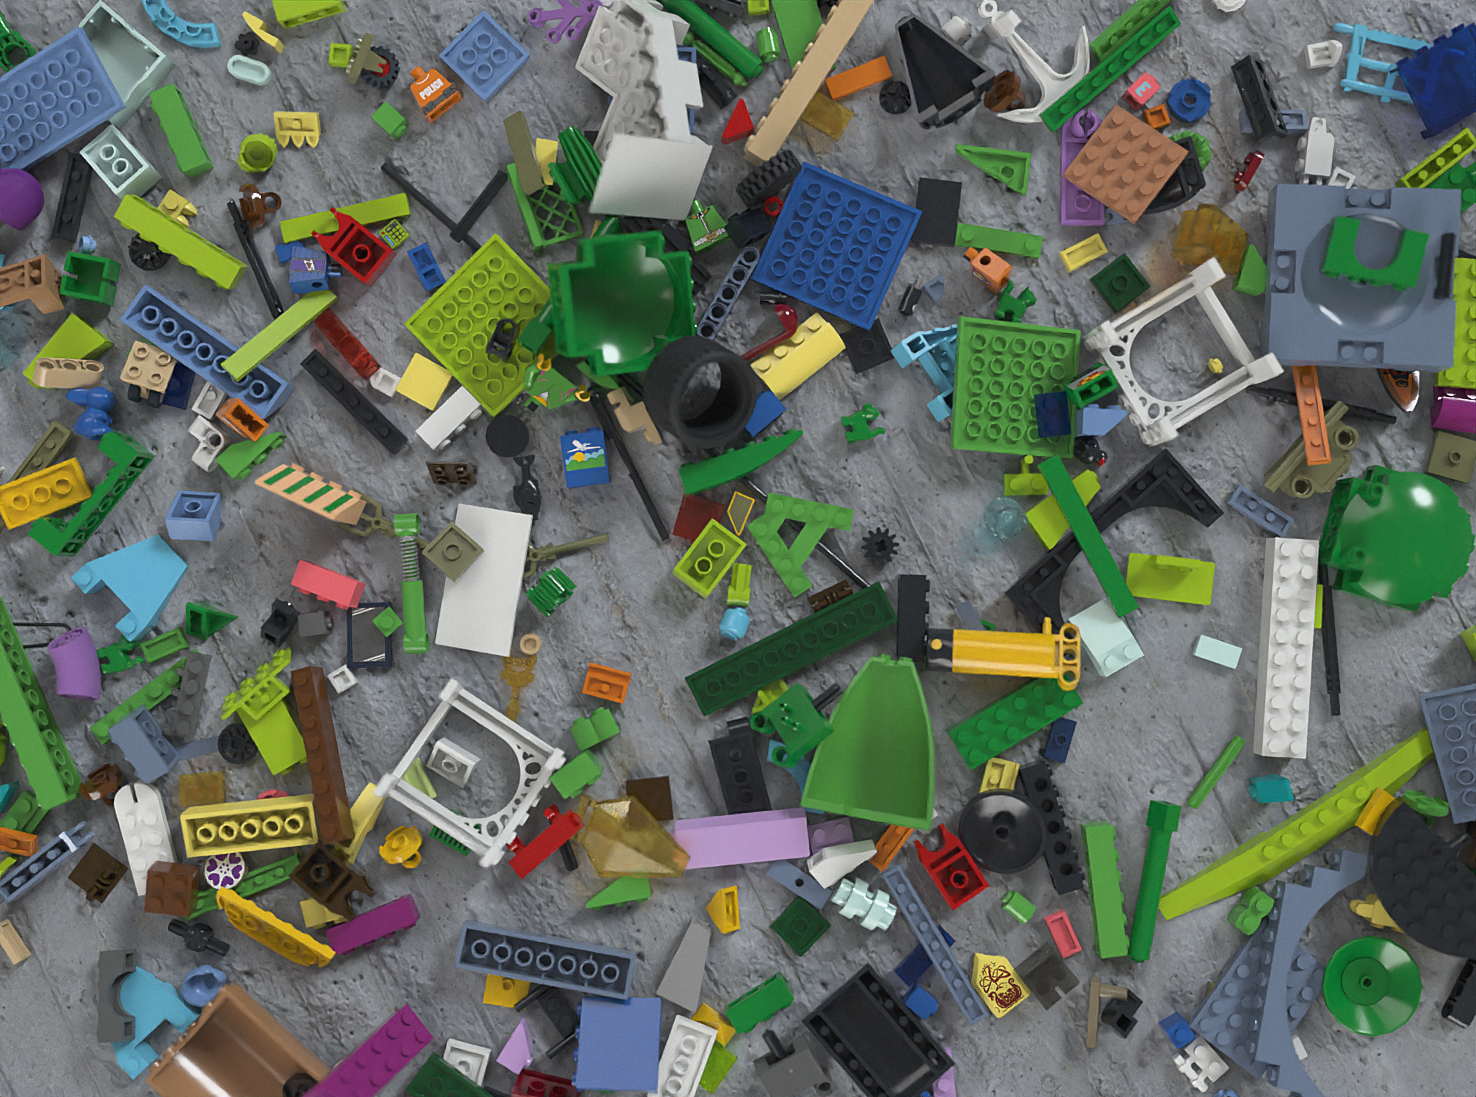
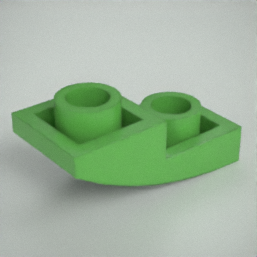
M582 361L577 366L584 375L596 384L611 391L620 388L618 386L620 381L614 374L597 377L591 374L590 363L587 365Z

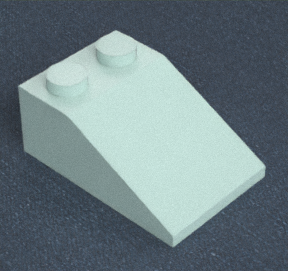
M113 124L108 126L80 151V154L122 200L125 194H135L141 197L162 178Z
M1106 598L1068 619L1070 623L1075 624L1080 629V641L1101 676L1107 677L1144 656L1135 638L1121 618L1117 617Z

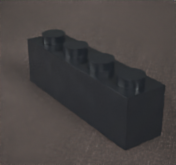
M898 574L896 661L899 660V657H906L912 659V662H924V657H926L925 636H927L929 623H925V614H929V601H926V592L930 591V580L926 579L927 575Z

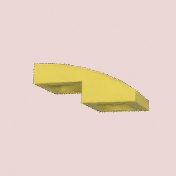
M244 11L242 15L256 35L266 45L281 54L285 46L278 38L268 34L270 28L265 22Z

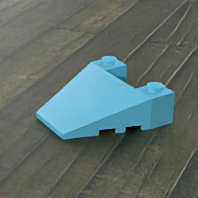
M957 324L946 328H935L926 332H916L891 350V353L902 369L918 359L941 394L926 404L937 422L952 414Z
M156 535L86 563L71 579L85 594H97L107 584L131 610L115 626L132 642L142 640L157 625L162 611L167 607L168 600L173 591L177 589L189 566L160 535Z
M136 966V971L124 980L120 990V1000L123 1008L129 1014L135 1016V1039L112 1042L118 1064L132 1079H135L159 1057L144 1040L166 1018L180 1033L184 1032L200 1017L204 1008H199L186 1002L181 995V991L174 988V985L160 981L155 978V975Z

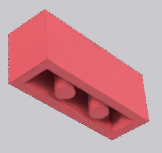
M300 560L291 585L298 587L297 591L310 595L312 592L317 594V599L325 602L332 600L336 602L335 606L348 610L349 607L357 608L366 583L313 562Z

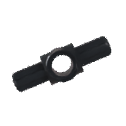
M172 919L168 925V931L183 937L185 946L192 951L203 952L208 949L221 956H226L229 952L230 944L215 938L213 929L208 925L195 923L190 926L177 919Z

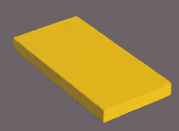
M77 457L1 485L0 513L8 530L88 500L94 493Z

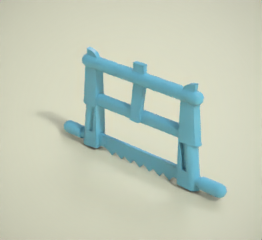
M1335 23L1333 26L1336 32L1352 34L1350 53L1346 54L1345 77L1340 82L1341 87H1344L1342 92H1349L1354 89L1381 96L1380 102L1389 103L1390 98L1417 104L1422 110L1428 111V107H1431L1434 103L1431 98L1437 79L1440 76L1438 71L1443 56L1456 60H1461L1464 57L1462 51L1446 49L1447 45L1434 43L1430 45L1424 40L1419 42L1416 38L1411 40L1408 36L1403 38L1400 34L1395 36L1392 32L1387 34L1384 30L1381 33L1377 29L1371 31L1368 30V27L1360 24H1354L1352 27L1343 23ZM1368 39L1429 54L1425 72L1363 58L1362 53L1365 40ZM1359 66L1387 72L1384 87L1356 81ZM1396 75L1423 81L1420 96L1393 90Z

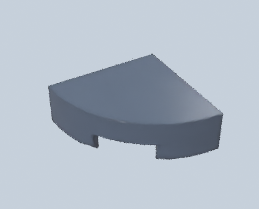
M941 274L922 287L934 305L940 300L944 291V280Z

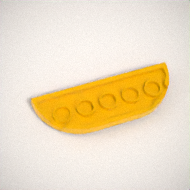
M223 886L218 890L216 900L220 910L224 907L225 913L229 917L228 921L245 935L286 959L307 967L314 964H319L318 967L327 965L336 952L332 951L329 946L320 944L313 940L309 934L296 930L290 923L279 920L273 913L260 909L254 902L238 896L235 891L226 889Z

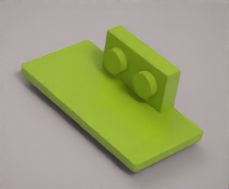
M1129 553L1125 582L1135 597L1210 605L1215 563L1173 556Z
M290 646L284 650L282 648L273 655L272 661L268 664L266 662L263 663L256 670L257 674L252 678L247 677L240 684L241 688L235 693L231 691L223 699L224 704L221 707V718L223 720L241 706L257 721L290 692V688L276 676L291 661L292 648Z

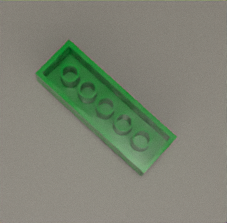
M1064 675V681L1071 683L1068 676ZM1033 677L945 729L965 765L972 770L1083 704V701L1075 689L1071 691L1061 689L1058 685V678Z

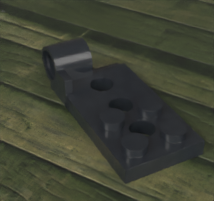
M748 716L727 721L729 735L708 740L728 814L772 811ZM737 750L741 753V757L738 760H731L729 753ZM737 771H744L747 777L739 781L735 779L734 775ZM749 791L753 796L749 801H744L740 798L742 792Z

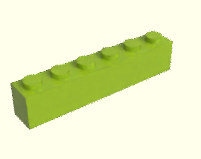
M125 194L114 215L116 219L121 221L120 225L129 230L134 229L140 233L139 237L148 242L153 241L159 245L158 248L167 254L172 253L178 257L177 260L186 266L191 265L197 269L196 272L205 278L210 277L216 281L215 285L224 290L236 288L248 268L243 262L135 194Z

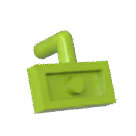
M1031 455L1021 458V474H1003L1004 496L1048 495V485L1042 474L1029 473V464L1033 462Z

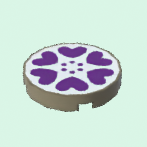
M243 852L209 855L204 865L206 882L216 890H219L222 886L231 890L239 887L248 873V861Z

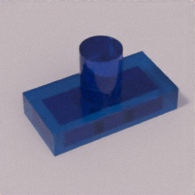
M176 363L162 404L186 410L196 372L185 365Z

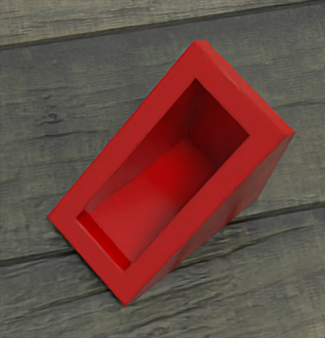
M739 98L723 132L722 143L725 145L754 135V126L744 99Z

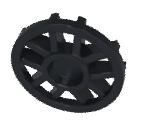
M140 233L132 237V241L128 245L129 256L138 268L146 271H155L167 263L170 254L159 250V245L153 241L148 242L143 239L142 242L138 240ZM136 242L141 244L140 248L134 247ZM133 250L138 251V253L135 256ZM165 253V257L162 260L159 254ZM143 256L141 262L138 263L137 260H139ZM155 258L159 262V264H157L156 266L153 262V259ZM149 262L151 267H145L144 265Z
M243 723L227 726L218 738L219 753L226 761L233 764H242L250 761L258 751L256 744L249 742L252 739L251 735L248 738L244 736L248 730ZM238 727H243L245 729L240 733ZM231 728H234L235 736L230 732ZM227 734L230 740H223L224 735ZM222 743H229L230 748L223 749ZM247 747H253V752L249 751ZM232 750L231 758L225 754L226 751ZM239 752V760H235V755ZM244 753L250 755L248 758L244 759Z

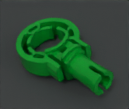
M0 13V66L6 72H9L11 69L7 65L12 68L17 67L9 61V54L15 48H23L25 55L29 57L37 54V51L30 42L22 38L19 31H11L3 13Z

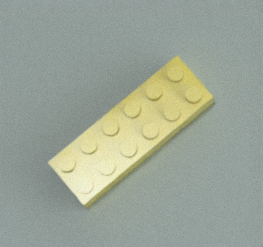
M314 794L189 807L180 815L187 858L316 844L322 840Z

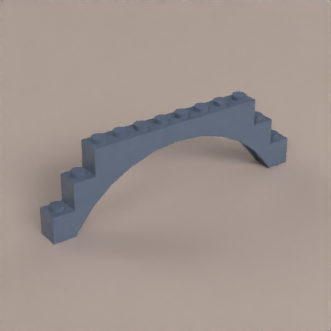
M1332 848V853L1329 855V869L1304 864V869H1302L1300 874L1301 885L1276 880V884L1272 889L1274 904L1268 913L1269 924L1264 934L1265 947L1261 953L1262 964L1261 970L1257 975L1258 987L1257 993L1253 998L1254 1010L1249 1020L1250 1033L1245 1043L1246 1055L1250 1058L1270 1063L1266 1071L1267 1083L1276 1088L1291 1091L1288 1097H1325L1307 1074L1296 1053L1288 1027L1286 989L1287 976L1294 949L1305 927L1320 907L1338 891L1365 877L1368 855Z

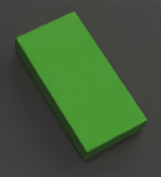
M178 627L141 643L140 647L147 663L151 664L190 647L183 628Z

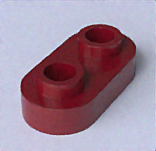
M1258 150L1248 153L1243 161L1245 167L1242 171L1239 170L1233 179L1235 189L1240 192L1245 190L1259 167L1264 153Z

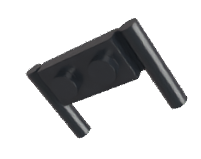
M541 984L513 1006L519 1013L533 1001L538 1000L564 1038L546 1052L551 1060L577 1040L576 1026L580 1025V1022L555 986Z

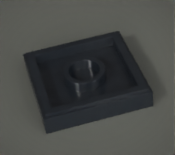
M879 318L874 320L870 331L856 327L839 335L846 347L844 350L855 375L895 359L891 353L892 348Z

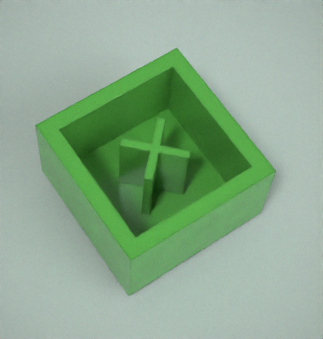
M589 747L563 765L560 770L555 771L549 778L564 799L569 796L573 799L583 791L586 783L592 785L601 778L604 766Z

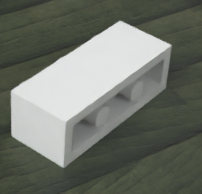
M461 386L416 432L433 450L443 451L451 444L450 439L455 434L457 436L460 435L467 428L465 425L471 419L474 421L482 414L481 409L483 406L465 387Z

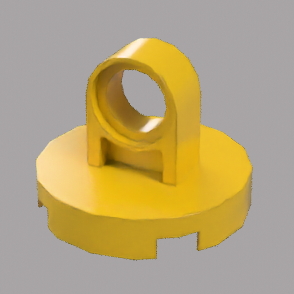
M405 825L400 826L384 838L386 843L384 846L380 845L379 854L387 863L396 864L401 862L406 868H414L419 865L421 855L418 848L422 842V834L414 825H411L410 828H407ZM416 854L413 860L406 861L410 856Z

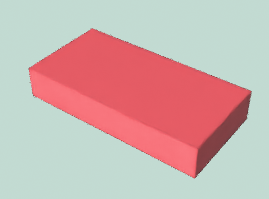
M1063 909L1043 918L1062 959L1082 951Z

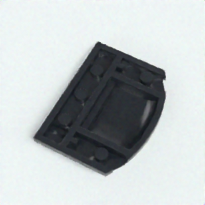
M1191 136L1173 141L1189 151L1188 155L1142 215L1160 213L1176 208L1192 199L1206 186Z

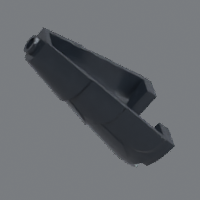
M914 13L902 17L895 24L900 60L902 65H904L914 117L921 128L929 130L933 125L936 128H941L958 120L982 101L980 97L984 91L988 93L991 90L995 81V74L991 69L967 53L964 48L945 37L942 31Z

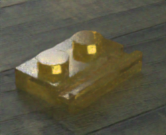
M816 92L813 100H811L801 117V121L838 142L854 112Z
M218 770L178 775V778H180L181 806L226 802L225 771Z

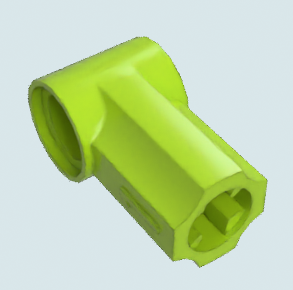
M733 564L727 605L748 607L752 565Z

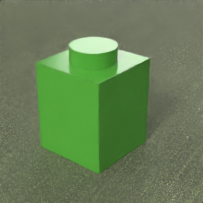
M386 101L371 116L375 123L394 140L402 137L407 132L408 122Z

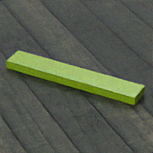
M406 193L336 209L340 213L350 215L363 226L412 215ZM329 210L280 221L284 243L286 244L293 241L315 238L311 234L313 230L322 235L337 233L339 229L338 220Z
M329 289L309 292L221 364L222 367L238 382L337 301V296Z

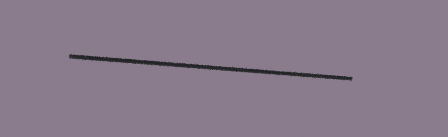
M387 163L381 166L380 169L446 227L451 231L456 227L457 224L391 166ZM468 233L462 239L475 252L482 247ZM616 374L643 397V386L630 374ZM713 447L710 449L703 448L708 455H714V457L721 456ZM747 476L737 479L763 503L767 504L768 495ZM787 518L784 520L798 533L804 527L797 520ZM820 540L818 541L815 548L862 589L871 585Z

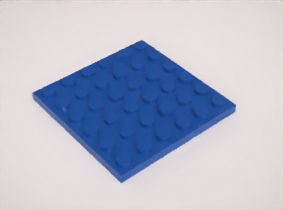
M803 161L802 170L795 179L751 280L870 331L922 215V211Z

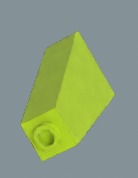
M72 313L22 374L28 378L27 382L34 388L50 390L53 387H42L33 382L37 359L48 357L94 360L110 349L114 343L83 317Z
M1089 469L1082 471L1071 479L1085 506L1101 488L1098 483L1100 481L1098 476L1093 471L1090 472ZM1052 493L1021 514L1045 550L1053 548L1070 527Z

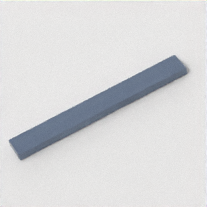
M897 863L880 873L969 1025L972 1026L989 1016L901 865Z

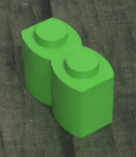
M602 706L592 711V717L585 719L582 716L572 721L573 726L569 729L580 751L620 732L610 708L605 710Z
M1254 886L1248 888L1242 894L1240 903L1235 905L1229 912L1227 920L1247 935H1251L1259 927L1261 918L1266 916L1272 909L1274 900Z

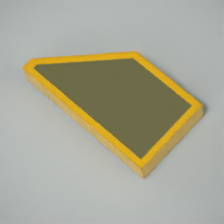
M735 491L727 513L736 535L740 536L755 499Z

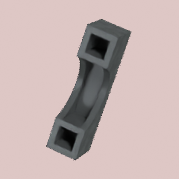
M136 949L100 951L98 961L99 1001L97 1006L98 1043L135 1039V1016L129 1014L123 1008L120 1000V990L124 980L136 971Z

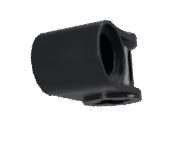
M501 319L497 323L494 333L487 344L486 354L496 355L502 358L504 362H507L512 355L514 345L520 334L519 324L511 319ZM511 323L513 330L509 335H506L504 327L506 324Z

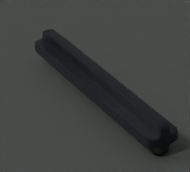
M501 170L496 173L450 233L451 239L457 243L461 242L507 182L508 175Z

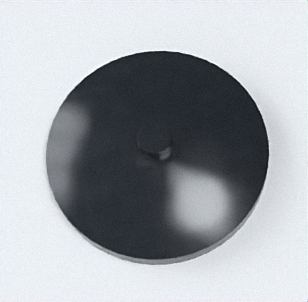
M996 788L977 794L966 804L959 820L958 833L960 842L978 866L994 873L1012 874L1029 868L1040 858L1046 845L1047 825L1041 810L1030 798L1011 789Z

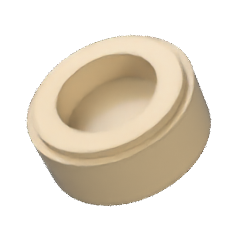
M535 633L525 634L520 640V648L525 654H536L542 648V640Z

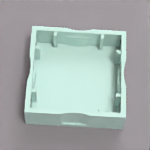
M99 0L78 27L84 29L126 106L125 109L107 119L121 129L147 99L149 93L153 92L176 64L105 3Z

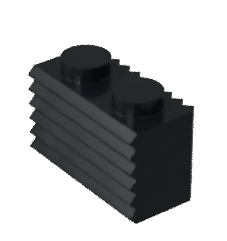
M748 208L740 215L738 213L733 214L727 219L729 223L724 227V230L738 250L762 240L774 229V226L771 225V222L766 218L761 208L754 210Z

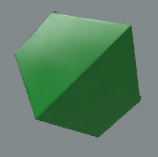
M188 602L186 604V633L207 640L239 616L202 602Z

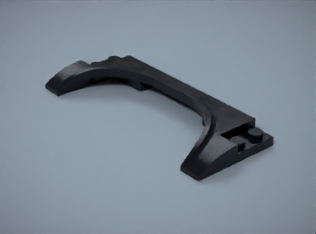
M1165 448L1093 510L1090 516L1101 534L1121 516L1145 507H1162L1181 512L1207 528L1221 517L1224 512ZM1072 530L1004 592V595L1039 634H1042L1045 617L1051 619V634H1060L1062 626L1065 625L1060 610V588L1066 570L1074 558L1082 551ZM1070 632L1064 633L1066 639H1074Z

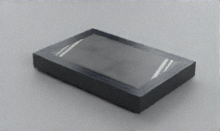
M391 602L359 603L357 608H348V668L393 667L392 634L386 637L372 622L386 608L391 607Z

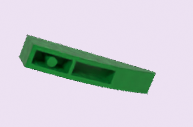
M795 428L783 432V436L777 438L775 435L764 438L763 442L755 444V442L742 445L743 449L735 451L734 448L723 451L722 455L718 457L709 455L701 458L702 462L694 464L693 461L682 464L677 473L685 497L730 483L757 470L800 439L803 431H796Z

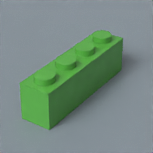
M172 83L149 93L152 100L150 106L161 120L158 124L162 132L168 136L169 141H167V145L178 159L175 162L179 171L193 178L215 168L181 90Z

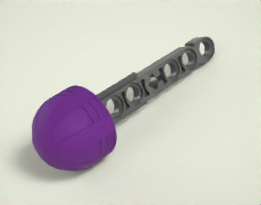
M16 168L0 169V228L7 224L14 229L22 231L40 215L44 206L43 190L38 181L23 170Z

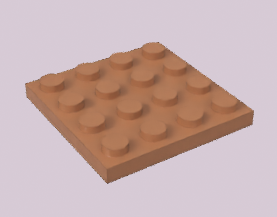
M1115 105L1064 172L1063 177L1135 225L1188 155L1189 151L1123 108Z

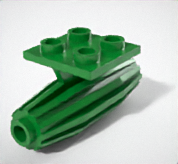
M572 126L563 130L557 136L567 163L550 162L548 164L550 168L549 174L555 183L558 182L561 188L560 194L565 202L583 205L585 203L583 199L584 194L592 203L604 166L577 126Z

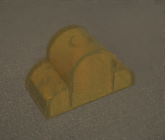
M1200 204L1196 210L1182 212L1170 256L1179 262L1194 266H1200L1215 257L1224 274L1237 276L1249 234L1215 204Z

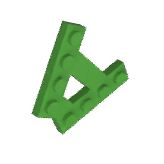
M769 492L765 514L748 524L747 527L792 595L796 597L813 586L801 568L828 527L850 531L854 509ZM787 518L807 522L788 549L777 532L784 520Z

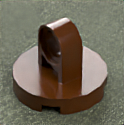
M1009 70L998 74L995 77L994 86L990 93L985 92L984 106L993 113L1000 112L1005 108L1009 111L1024 109L1025 94L1020 90V76L1014 71L1010 72ZM1013 99L1021 100L1018 104L1011 103Z
M253 183L241 185L239 188V192H243V198H239L241 211L245 221H251V228L262 227L265 221V214L276 212L282 205L278 194L274 192L259 193ZM266 197H271L275 200V208H269L266 205Z
M108 763L87 775L89 780L85 785L82 782L79 785L78 791L85 800L92 801L100 798L105 805L114 806V799L107 798L106 794L111 791L118 792L121 789L119 782L123 777V771L116 763L113 766H110Z

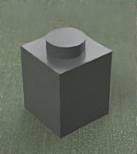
M329 611L297 615L300 637L332 633L334 620Z

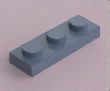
M1241 109L1239 112L1240 133H1254L1246 110ZM1280 109L1287 132L1305 134L1308 130L1306 110Z
M1241 484L1236 486L1226 502L1279 538L1285 536L1294 522L1293 518Z

